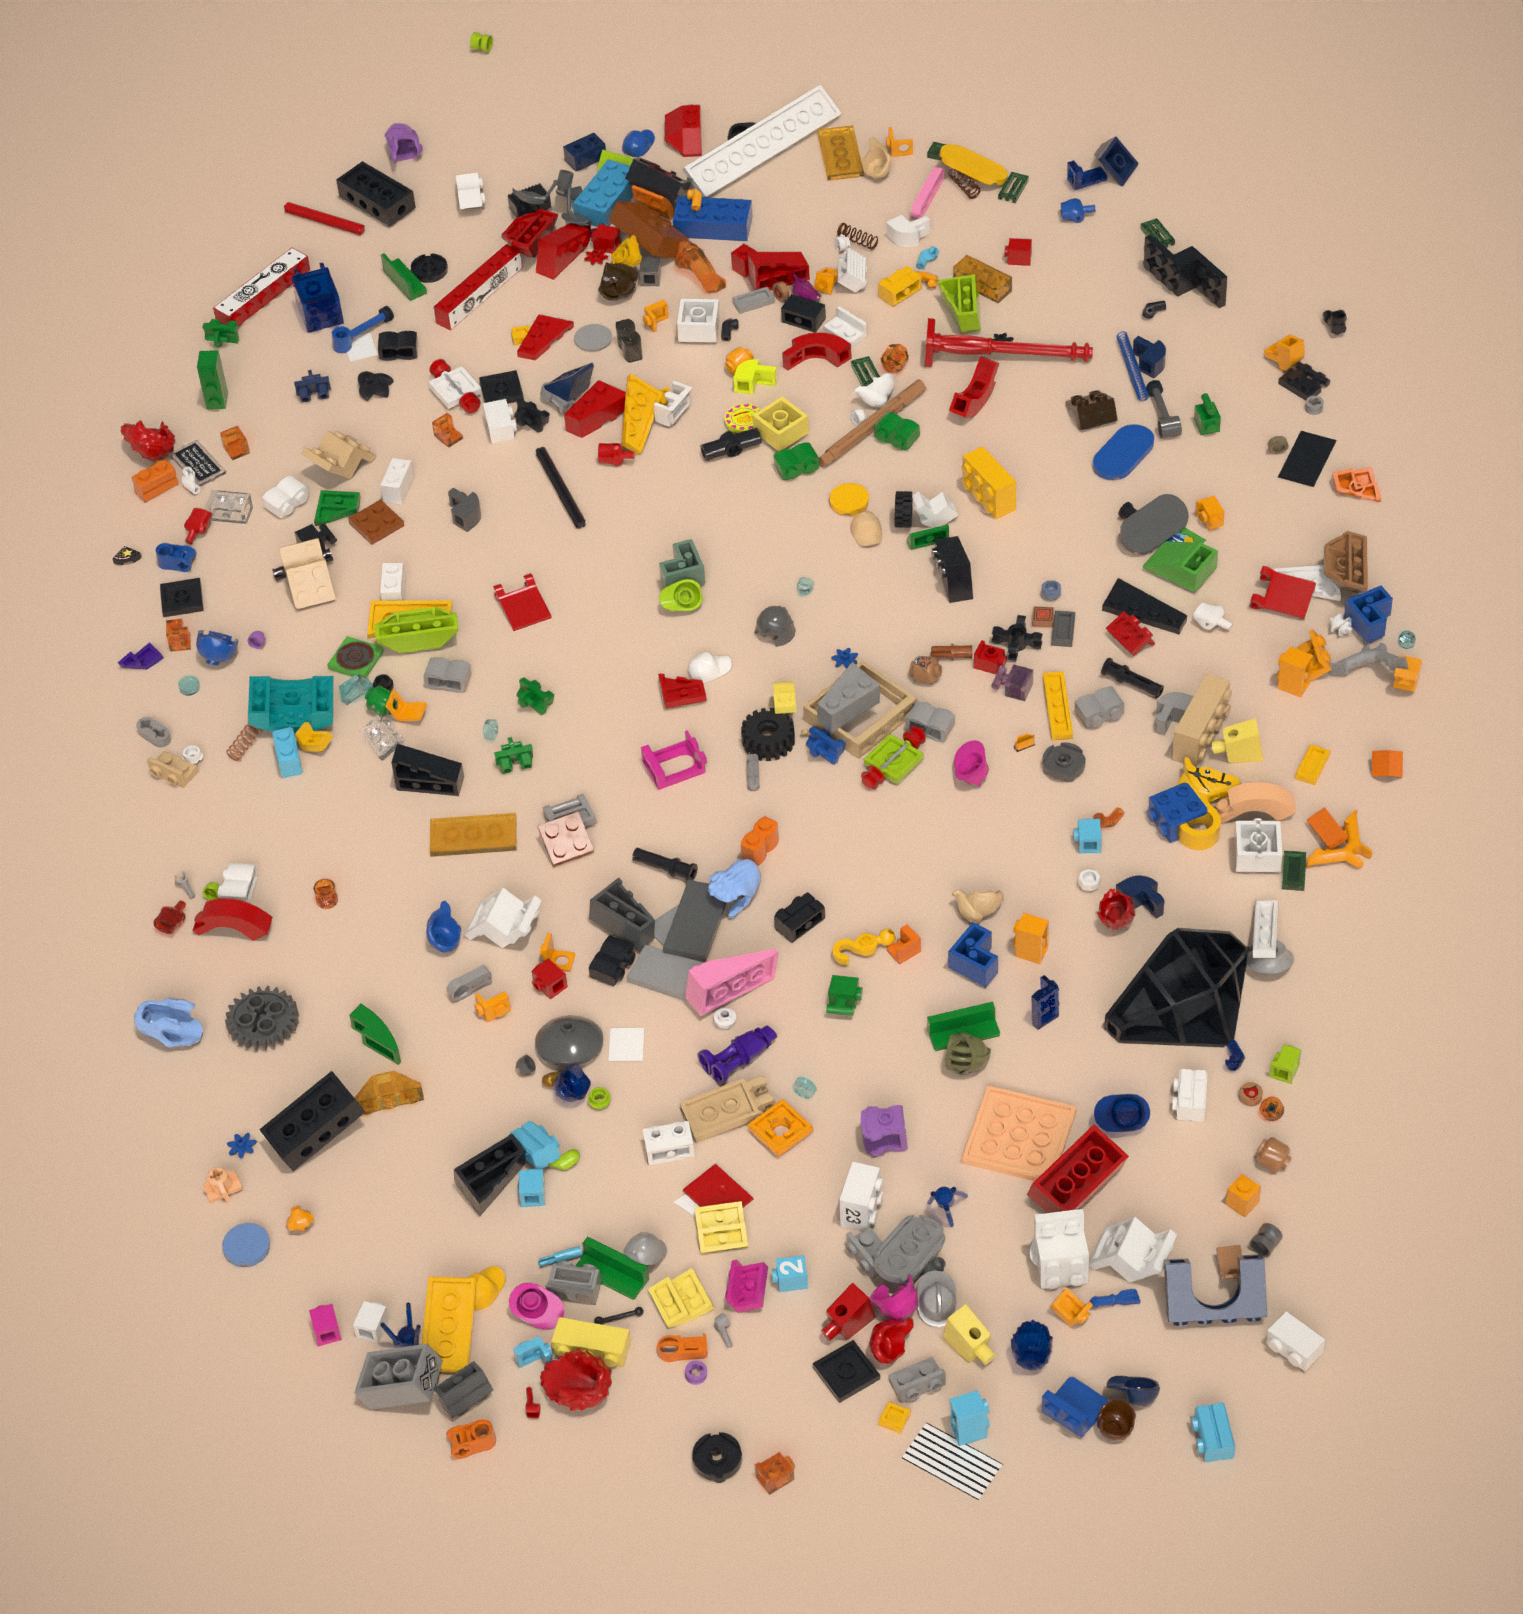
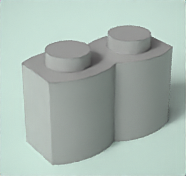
M432 657L424 673V684L426 687L436 690L446 689L456 693L465 692L471 677L470 663L463 660L449 661L443 657Z
M1113 686L1098 690L1094 694H1088L1075 701V712L1086 728L1099 727L1105 721L1120 718L1124 714V702Z
M917 701L906 717V729L908 731L911 726L919 727L925 732L926 737L937 742H945L955 725V714L947 709L935 708L927 702Z

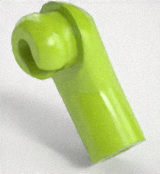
M576 1149L568 1150L553 1163L549 1162L548 1166L567 1170L579 1161L580 1153Z

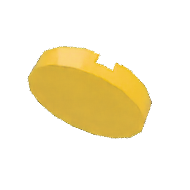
M844 483L838 485L829 495L831 508L840 515L845 513L849 514V516H854L859 512H863L868 507L869 493L866 488L859 484Z

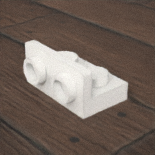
M840 306L836 308V317L823 326V332L843 338L851 344V349L867 338L866 323Z

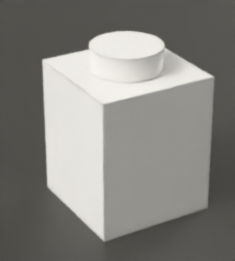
M363 1301L353 1324L356 1338L375 1343L380 1342L389 1321L386 1306L378 1302L370 1303Z

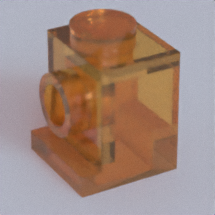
M183 619L166 620V637L170 652L191 650V634L188 626L184 627Z
M778 1452L762 1463L754 1464L756 1478L769 1495L794 1480L793 1469H795V1464L788 1455L783 1457Z

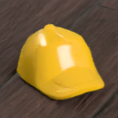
M490 1266L479 1273H473L467 1277L477 1279L475 1310L488 1308L504 1287L506 1278L504 1272L499 1267Z

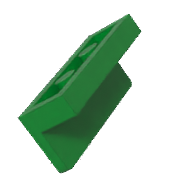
M385 253L381 254L383 271L410 301L427 294L426 287L399 258L391 261Z
M993 1002L927 1017V1031L935 1051L947 1049L951 1033L960 1034L966 1032L981 1040L1000 1036Z
M587 1236L582 1243L584 1254L575 1266L583 1267L584 1264L595 1266L600 1271L602 1285L635 1300L649 1281L648 1266L640 1264Z

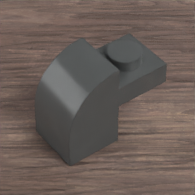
M453 487L448 491L450 506L453 507L451 509L453 524L469 532L481 520L479 498L474 492L467 496L464 492H460Z

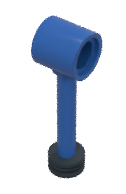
M384 306L379 309L378 315L352 330L344 326L334 328L332 330L334 351L337 353H347L352 348L353 337L381 321L387 323L394 319L391 308Z

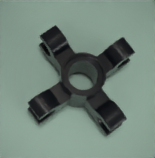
M1018 615L1016 624L1011 625L1008 630L998 626L993 627L992 642H1008V660L1017 661L1018 652L1024 650L1026 645L1034 649H1041L1043 634L1039 632L1027 633L1026 616Z

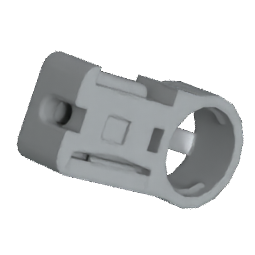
M549 382L544 383L540 396L548 403L551 402L560 410V413H565L575 403L573 399L566 402L545 390L544 385Z
M482 965L453 979L448 984L446 991L454 1001L463 1000L471 995L473 991L486 984L490 985L492 983L490 978L491 972L485 965Z

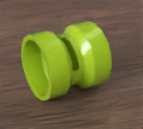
M474 32L470 39V48L472 50L481 49L483 52L488 53L491 51L493 45L492 35L485 34L483 36L480 33Z

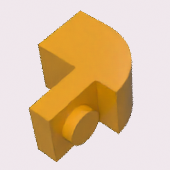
M1289 334L1265 349L1264 355L1266 358L1278 362L1280 370H1287L1303 360L1305 356L1304 340Z
M1401 655V657L1407 658L1408 669H1395L1393 688L1415 692L1423 661L1422 659Z

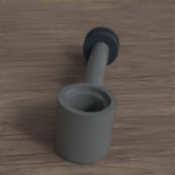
M1159 380L1150 381L1146 389L1149 396L1154 397L1162 417L1157 421L1160 438L1181 435L1179 416H1169L1161 395L1163 392L1161 382Z

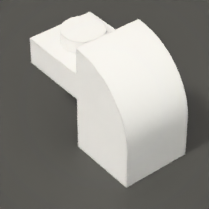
M900 215L886 222L887 237L894 244L901 247L918 246L919 239L930 234V219L925 215L913 222H909L903 215Z
M919 491L912 495L915 502L913 506L919 514L922 524L925 526L945 525L959 515L954 502L943 492L930 501Z

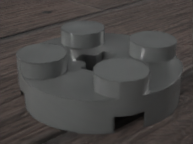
M1063 742L1061 746L1054 747L1052 745L1043 754V771L1054 779L1064 780L1068 783L1073 782L1085 769L1086 758L1083 755L1082 749L1075 744ZM1065 759L1068 760V763H1061V762H1060V761H1064Z

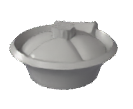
M1277 940L1276 958H1253V944L1249 947L1247 965L1256 972L1262 974L1280 973L1288 969L1294 962L1293 954L1286 949L1281 941Z

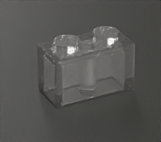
M212 490L205 507L207 511L212 513L210 521L247 524L253 504L250 493Z

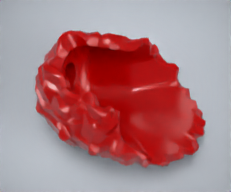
M141 420L136 425L124 423L121 426L120 432L124 435L123 439L131 445L133 451L142 455L143 459L146 458L153 462L159 461L160 458L164 459L169 453L174 451L175 435L168 430V426L163 421L159 429L146 428Z
M576 1348L575 1351L566 1352L565 1357L559 1356L558 1360L545 1363L544 1371H541L540 1375L542 1380L541 1386L544 1388L545 1394L549 1399L556 1402L557 1405L567 1406L570 1408V1411H583L586 1408L598 1406L609 1395L608 1389L612 1385V1370L605 1365L601 1356L595 1357L588 1350L582 1352L579 1348Z

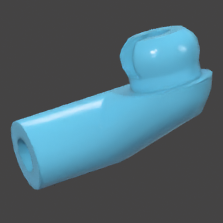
M932 246L921 251L916 264L917 268L924 269L927 262L936 259L939 254L938 248Z

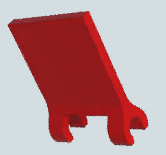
M1262 566L1260 580L1270 581L1265 598L1259 594L1252 595L1250 607L1254 609H1268L1305 619L1316 582L1279 573L1270 567Z
M531 573L523 576L526 581L524 582V588L505 594L501 584L493 586L495 590L494 596L500 603L513 631L552 618Z

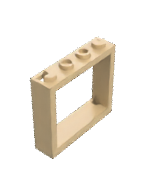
M863 660L856 665L880 685L881 694L897 705L856 738L841 728L833 733L830 732L833 740L840 739L845 742V750L858 759L906 722V717L917 702L915 696ZM834 683L823 689L815 698L809 700L803 706L804 721L811 726H816L819 730L826 728L818 722V703Z

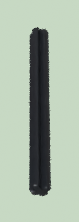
M543 446L537 448L536 456L574 525L578 529L585 527L586 520L546 448Z

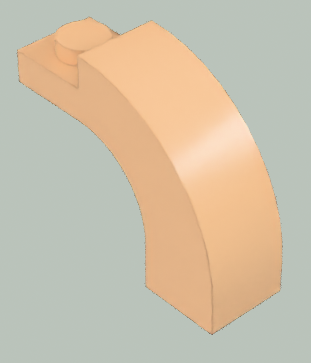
M1252 782L1234 786L1228 789V797L1215 803L1216 810L1221 816L1222 824L1249 811L1268 813L1277 821H1281L1296 813L1294 795L1281 786L1265 782Z

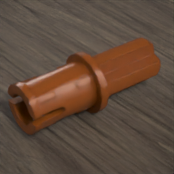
M951 644V646H932L931 657L951 658V660L954 658H972V645L959 646Z

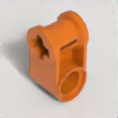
M485 1419L455 1426L446 1432L447 1439L450 1440L452 1446L451 1456L455 1459H462L472 1454L488 1451L496 1444L493 1426L491 1422Z

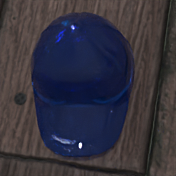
M573 1063L565 1067L556 1076L554 1082L555 1094L566 1102L578 1101L586 1096L591 1082L580 1066Z

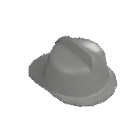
M930 1271L924 1274L918 1282L919 1314L923 1321L930 1326H946L947 1318L957 1310L956 1287L948 1274L942 1271Z

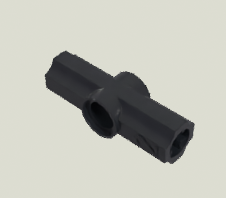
M756 427L737 434L727 431L718 440L700 445L704 460L707 461L726 454L729 457H736L742 452V449L761 444L762 442Z

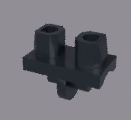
M518 399L516 402L517 410L514 414L517 424L520 426L528 425L537 432L543 431V425L549 422V412L538 410L536 404L532 401L526 402L523 399Z

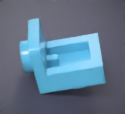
M540 1336L529 1341H523L513 1348L515 1361L519 1368L542 1358L544 1363L551 1362L550 1357L553 1356L550 1345L548 1343L544 1344Z

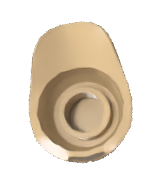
M869 511L859 512L854 516L850 525V531L856 542L860 546L879 544L882 540V529L879 519Z

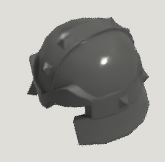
M769 606L758 616L754 633L760 632L762 637L776 636V638H773L776 647L783 646L794 638L796 632L793 624L794 621L791 619L786 607Z

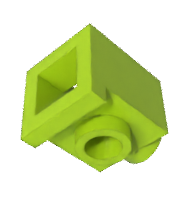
M1284 1044L1281 1052H1276L1274 1060L1271 1061L1269 1077L1292 1084L1300 1065L1302 1050L1292 1045Z

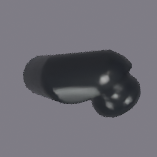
M729 318L722 323V340H731L732 329L739 328L738 319Z

